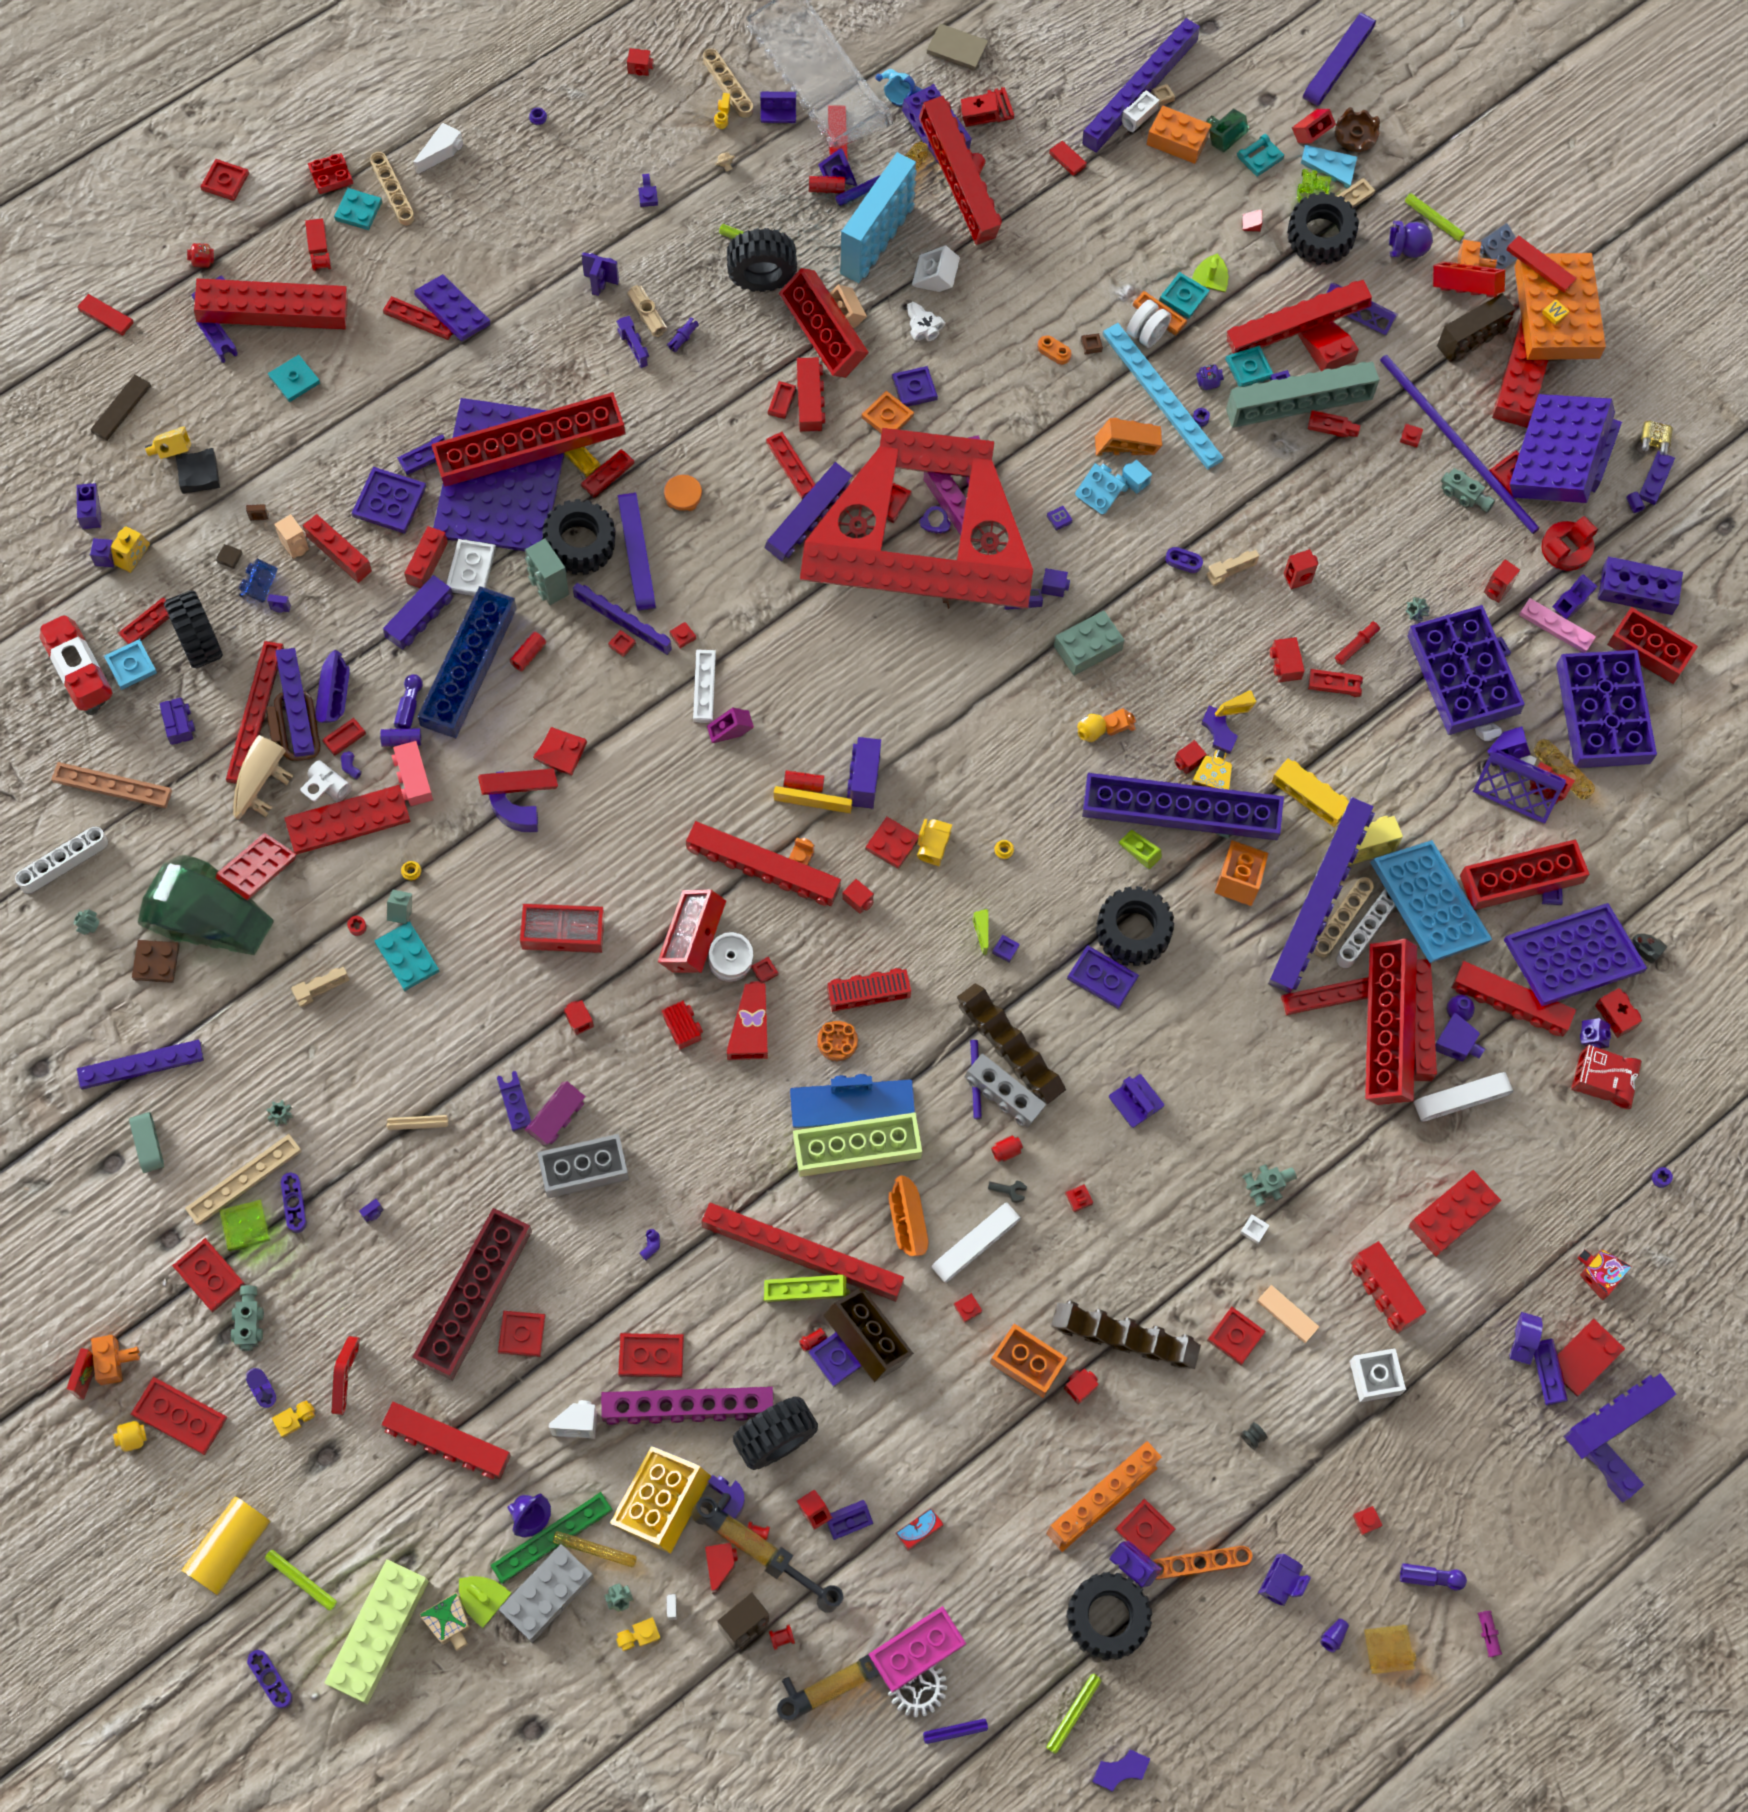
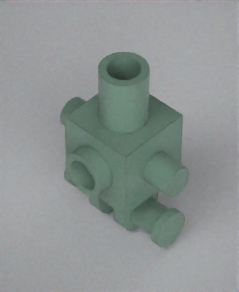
M1266 1164L1259 1167L1261 1174L1257 1176L1256 1181L1252 1177V1172L1242 1176L1247 1183L1246 1189L1251 1190L1252 1193L1249 1195L1251 1198H1254L1257 1207L1266 1203L1261 1194H1263L1264 1198L1273 1195L1275 1201L1283 1198L1280 1192L1284 1190L1285 1183L1297 1179L1292 1167L1280 1172L1278 1167L1269 1170Z

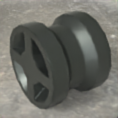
M1255 1422L1250 1425L1248 1430L1241 1432L1243 1440L1254 1450L1258 1447V1443L1264 1442L1268 1438L1264 1430Z

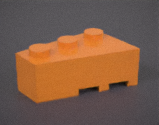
M1109 418L1095 435L1096 456H1102V452H1113V456L1120 455V452H1131V455H1155L1162 447L1161 426L1150 423L1144 424L1136 421L1120 420L1119 418Z

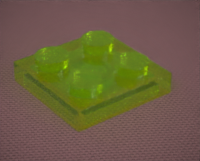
M261 1199L219 1210L229 1252L270 1241Z

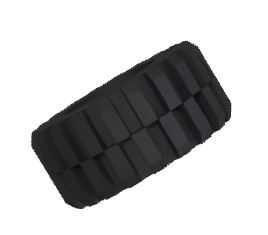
M1319 192L1318 195L1312 193L1309 194L1308 198H1302L1300 203L1295 205L1290 216L1287 233L1292 250L1294 252L1297 251V255L1300 258H1306V261L1309 263L1314 261L1317 265H1321L1325 262L1328 265L1332 264L1333 260L1338 262L1342 259V256L1346 257L1355 243L1359 229V219L1357 218L1356 210L1352 209V204L1349 201L1345 202L1344 197H1337L1332 192L1330 194ZM1315 219H1326L1336 225L1339 233L1329 238L1318 237L1310 232L1307 224Z
M756 228L752 231L747 230L743 234L736 235L727 246L729 278L735 285L753 292L774 291L776 288L784 287L797 272V256L794 241L787 234L780 233L779 230L775 229L770 230L769 228Z
M575 499V502L567 500L564 501V505L558 504L554 507V511L551 510L548 513L547 519H545L543 524V539L547 540L565 567L566 573L571 571L573 575H577V573L582 572L583 575H586L591 570L596 572L599 570V566L604 567L607 564V559H611L613 555L616 535L614 521L612 518H609V513L606 510L602 511V506L599 504L593 505L592 501L586 500V502H581V499ZM572 527H584L591 530L597 539L591 545L580 548L568 545L561 538V535Z
M190 590L167 599L164 602V606L191 667L197 669L220 660L223 653L196 592Z
M1131 886L1125 887L1123 892L1120 889L1115 891L1113 896L1110 895L1105 900V904H1102L1096 923V935L1099 936V945H1104L1103 951L1107 955L1109 953L1112 954L1111 959L1114 961L1122 960V964L1127 966L1128 963H1133V966H1140L1141 962L1147 965L1151 963L1152 958L1154 960L1160 958L1161 954L1168 948L1174 930L1173 912L1169 911L1170 906L1168 902L1163 903V897L1160 894L1156 896L1153 894V890L1148 888L1147 891H1144L1140 886H1136V889H1132ZM1127 913L1141 914L1151 922L1154 929L1151 936L1141 940L1128 938L1118 929L1117 919Z
M795 1396L776 1403V1405L767 1408L747 1421L733 1435V1443L748 1468L752 1470L761 1469L777 1462L805 1444L818 1431V1423L804 1399Z
M1103 1572L1101 1575L1095 1574L1080 1584L1069 1601L1066 1618H1068V1631H1071V1638L1074 1643L1077 1642L1080 1645L1079 1648L1083 1652L1087 1651L1090 1653V1656L1093 1658L1100 1657L1102 1660L1109 1661L1110 1659L1119 1660L1124 1656H1129L1145 1641L1151 1628L1152 1608H1149L1148 1603L1150 1601L1148 1596H1144L1143 1588L1140 1585L1136 1586L1133 1583L1134 1580L1130 1577L1127 1579L1122 1577L1123 1574L1115 1573L1114 1575L1110 1574V1572ZM1102 1596L1118 1598L1129 1611L1128 1627L1118 1636H1102L1090 1624L1089 1609L1092 1603Z

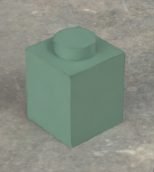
M392 890L387 901V921L407 924L412 913V893Z

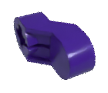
M259 1368L250 1369L245 1379L256 1401L263 1408L273 1406L276 1402V1394L265 1373Z

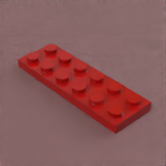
M400 784L284 817L293 851L297 855L411 822Z

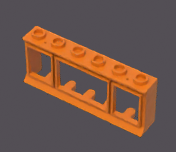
M1146 1441L1052 1523L1046 1533L1061 1552L1066 1550L1157 1470L1156 1464L1162 1458L1161 1455Z

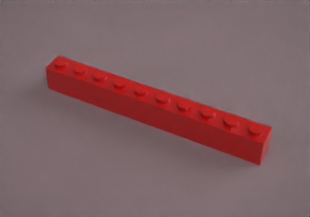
M709 1202L701 1221L702 1228L827 1276L844 1275L846 1276V1283L858 1288L863 1287L866 1291L895 1302L904 1283V1277L711 1202Z

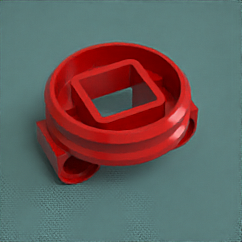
M1586 516L1581 517L1577 522H1557L1549 527L1542 539V553L1545 559L1558 569L1566 571L1580 569L1588 563L1594 552L1593 536L1596 535L1598 529ZM1566 536L1579 548L1570 556L1568 555L1571 549L1562 541Z

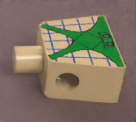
M457 1592L419 1614L443 1645L451 1641L455 1650L458 1651L468 1644L463 1633L468 1631L470 1626Z

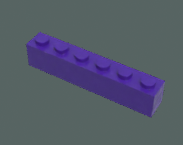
M834 462L770 536L764 548L781 562L785 557L789 559L795 552L794 547L804 542L807 537L805 534L808 531L812 532L818 525L816 521L820 517L824 518L829 511L828 507L831 504L834 505L839 499L841 492L845 491L850 485L853 475L837 462Z
M1661 1373L1654 1378L1652 1375L1641 1381L1643 1384L1641 1387L1636 1384L1627 1391L1629 1395L1621 1394L1613 1400L1614 1405L1606 1404L1599 1409V1415H1596L1594 1412L1584 1419L1586 1421L1584 1425L1579 1422L1570 1429L1572 1433L1566 1439L1581 1459L1677 1395Z

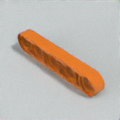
M1236 1546L1155 1559L1152 1561L1163 1567V1574L1157 1576L1155 1580L1244 1567L1251 1562L1252 1552L1246 1546ZM1243 1550L1247 1553L1248 1559L1246 1562L1237 1560L1236 1553ZM1217 1554L1226 1556L1227 1563L1220 1566L1216 1563L1215 1556ZM1202 1557L1206 1562V1566L1203 1569L1196 1568L1194 1565L1195 1558ZM1180 1560L1184 1563L1185 1568L1183 1572H1176L1173 1569L1174 1561Z

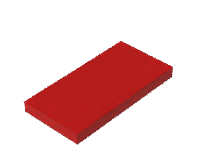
M155 1377L152 1378L130 1414L203 1455L207 1453L228 1418Z

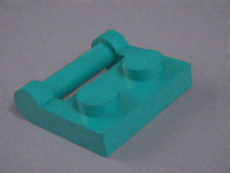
M1263 134L1259 137V140L1246 149H1241L1237 152L1240 161L1256 177L1282 161L1285 156L1270 141L1267 134ZM1261 146L1265 147L1264 150H1262L1252 158L1248 156Z

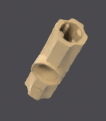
M635 285L631 287L627 294L638 311L640 320L646 324L653 337L662 336L667 331V327L655 309L654 302L649 299L642 286Z

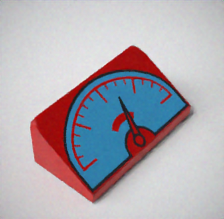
M929 1509L897 1531L896 1535L906 1550L909 1551L941 1529L944 1524L934 1511Z

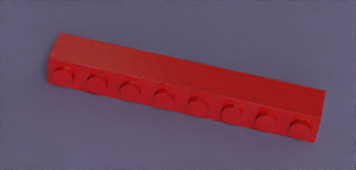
M1364 279L1353 281L1342 288L1337 287L1326 294H1319L1315 298L1307 301L1303 300L1294 306L1284 307L1278 312L1268 313L1264 317L1250 320L1244 325L1234 326L1227 331V342L1233 354L1259 345L1262 348L1371 307L1372 296Z
M695 821L686 839V849L695 855H704L712 862L719 861L730 869L736 868L741 870L747 876H756L767 884L774 883L785 891H794L802 898L807 899L809 897L814 899L822 906L828 905L832 907L841 887L840 878Z

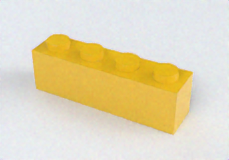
M1289 758L1277 770L1271 781L1275 786L1334 828L1342 819L1349 800L1344 795L1336 793L1330 785L1322 783L1313 773L1307 772L1301 768L1299 763Z

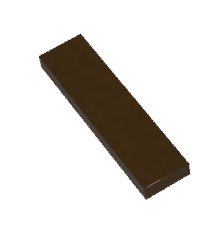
M134 374L90 429L91 432L108 441L151 387L150 382Z

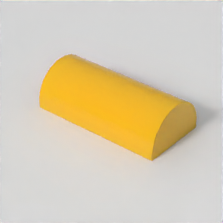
M234 1497L181 1571L218 1596L271 1521L239 1498Z

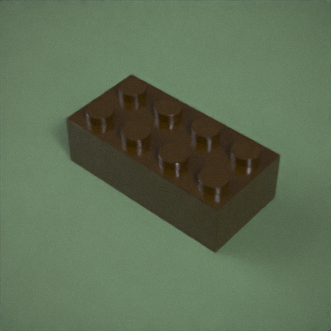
M1503 293L1499 294L1497 297L1445 325L1437 344L1438 349L1449 362L1462 358L1468 351L1476 350L1480 344L1490 342L1498 334H1504L1509 329L1508 326L1513 319L1516 308Z
M863 1287L834 1302L823 1315L874 1383L902 1367L914 1354Z

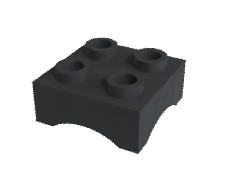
M213 448L197 453H180L175 455L179 487L182 494L220 488L216 455Z

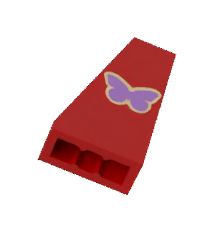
M753 981L744 986L727 1047V1060L768 1059L765 983Z

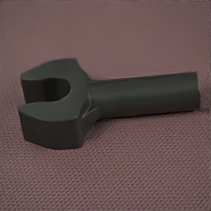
M989 1181L988 1190L1009 1194L1011 1202L1019 1203L1025 1199L1024 1196L1015 1193L1018 1189L1022 1191L1027 1190V1186L1021 1181H1015L1011 1186Z

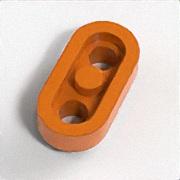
M1048 335L1042 336L1039 339L1038 351L1061 365L1067 364L1070 361L1071 349Z

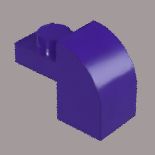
M1583 574L1568 591L1560 596L1552 607L1565 619H1568L1582 608L1598 586Z
M1524 1312L1520 1313L1515 1328L1516 1338L1509 1355L1510 1359L1531 1364L1535 1350H1538L1542 1335L1543 1323L1541 1317Z
M712 1475L708 1481V1486L722 1496L724 1493L731 1495V1499L724 1508V1511L728 1513L726 1520L733 1525L744 1508L743 1489L736 1480L729 1487V1482L720 1475L718 1478Z

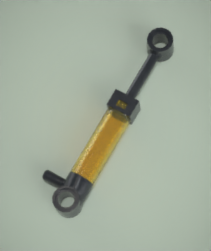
M724 1493L718 1503L710 1497H703L696 1503L691 1512L692 1518L696 1523L706 1525L766 1567L764 1571L775 1579H778L783 1572L818 1596L817 1605L821 1611L831 1613L842 1603L844 1596L839 1587L830 1585L826 1588L824 1587V1589L788 1564L794 1555L782 1547L776 1548L726 1513L724 1508L731 1499L730 1494ZM700 1507L706 1508L709 1514H704ZM826 1595L831 1596L834 1603L829 1602Z
M869 1655L858 1659L857 1662L799 1692L796 1691L790 1677H786L782 1680V1683L789 1697L783 1698L778 1703V1717L784 1722H792L813 1709L881 1675ZM786 1704H791L795 1709L794 1713L790 1716L782 1713V1708Z

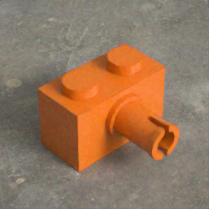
M1463 239L1458 252L1457 263L1496 268L1497 259L1481 258V242Z
M113 1335L91 1339L95 1380L101 1386L122 1382L121 1363L140 1360L138 1347L119 1351L118 1340Z

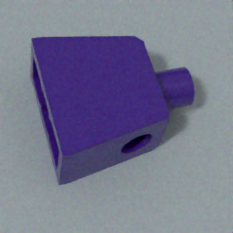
M1455 1012L1435 1043L1436 1052L1459 1061H1464L1468 1053L1480 1059L1485 1048L1475 1043L1480 1033Z

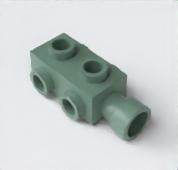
M1453 468L1450 473L1446 472L1441 479L1443 483L1441 488L1444 494L1449 497L1454 496L1458 498L1462 506L1467 507L1469 505L1473 508L1477 504L1481 507L1480 509L1487 513L1495 503L1493 498L1483 495L1485 487L1479 481L1468 477L1463 471Z
M241 1286L240 1296H242V1302H236V1308L232 1309V1321H235V1329L231 1330V1342H234L236 1347H240V1351H252L253 1347H258V1342L263 1340V1329H259V1320L264 1318L263 1307L260 1308V1304L255 1301L257 1286ZM249 1309L250 1312L248 1315H243V1310ZM248 1330L249 1334L243 1337L242 1332Z

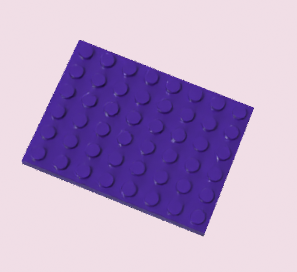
M461 398L452 438L548 410ZM565 452L444 487V484H442L433 528L444 531L447 540L458 541V539L494 544L499 548L525 551V549L543 540V524L545 519H547L548 513L554 509Z

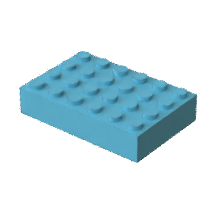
M897 152L842 229L841 275L857 283H860L862 278H866L871 265L876 264L880 252L885 251L890 238H894L899 225H903L908 212L911 213L914 209L915 203L913 201L916 194L914 192L916 186L915 176L917 174L916 161Z

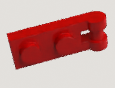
M1310 669L1308 689L1348 694L1353 697L1362 696V688L1360 687L1363 684V677L1361 675Z

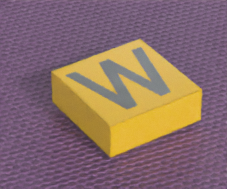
M1554 300L1543 310L1542 314L1556 325L1568 315L1569 310L1560 302Z

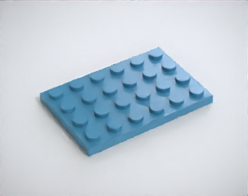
M1433 840L1374 858L1370 862L1429 963L1479 947L1492 940Z

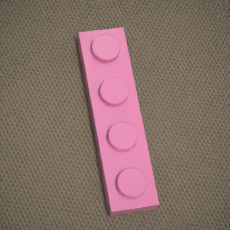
M1529 598L1519 616L1582 653L1587 652L1596 638L1593 634Z

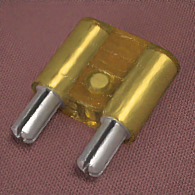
M1645 421L1641 442L1643 443L1642 450L1648 451L1649 445L1661 448V455H1667V450L1671 445L1673 428L1670 425Z

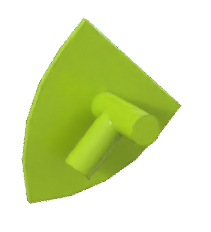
M1217 253L1206 258L1198 265L1192 280L1206 288L1226 293L1229 278L1228 270L1223 259Z
M477 1576L459 1578L461 1602L468 1615L484 1628L512 1593L498 1582L489 1578Z

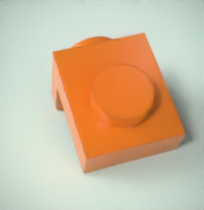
M1124 708L1103 717L1106 722L1107 733L1110 736L1126 729L1136 730L1134 725L1136 719L1133 713Z

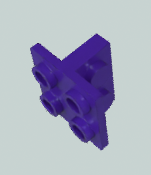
M760 92L761 123H796V92Z
M582 253L584 276L590 277L592 295L599 296L601 290L605 289L606 282L619 284L617 261L611 258H603L593 253Z
M1141 1074L1133 1079L1129 1076L1123 1080L1120 1088L1109 1095V1099L1131 1128L1136 1127L1164 1107L1162 1100Z

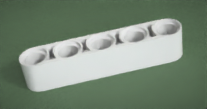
M99 827L87 829L20 870L15 876L16 883L24 893L35 892L106 848L108 844L107 837ZM101 836L99 840L93 841L95 837ZM83 847L81 851L75 852L77 848ZM61 858H65L63 862H58ZM48 868L45 873H41L43 869ZM31 879L28 883L23 884L25 880Z
M1386 888L1340 949L1336 958L1340 967L1349 968L1355 963L1396 907L1393 900L1387 898L1386 895L1389 894ZM1376 910H1381L1384 914L1380 915ZM1365 924L1371 925L1373 929H1367ZM1354 939H1359L1362 944L1355 943ZM1343 954L1350 955L1351 959H1346Z
M1502 1072L1421 1097L1414 1101V1105L1420 1120L1424 1122L1505 1097L1513 1093V1089L1506 1072Z
M1007 1202L1004 1203L941 1256L931 1268L947 1283L1015 1226L1021 1217Z

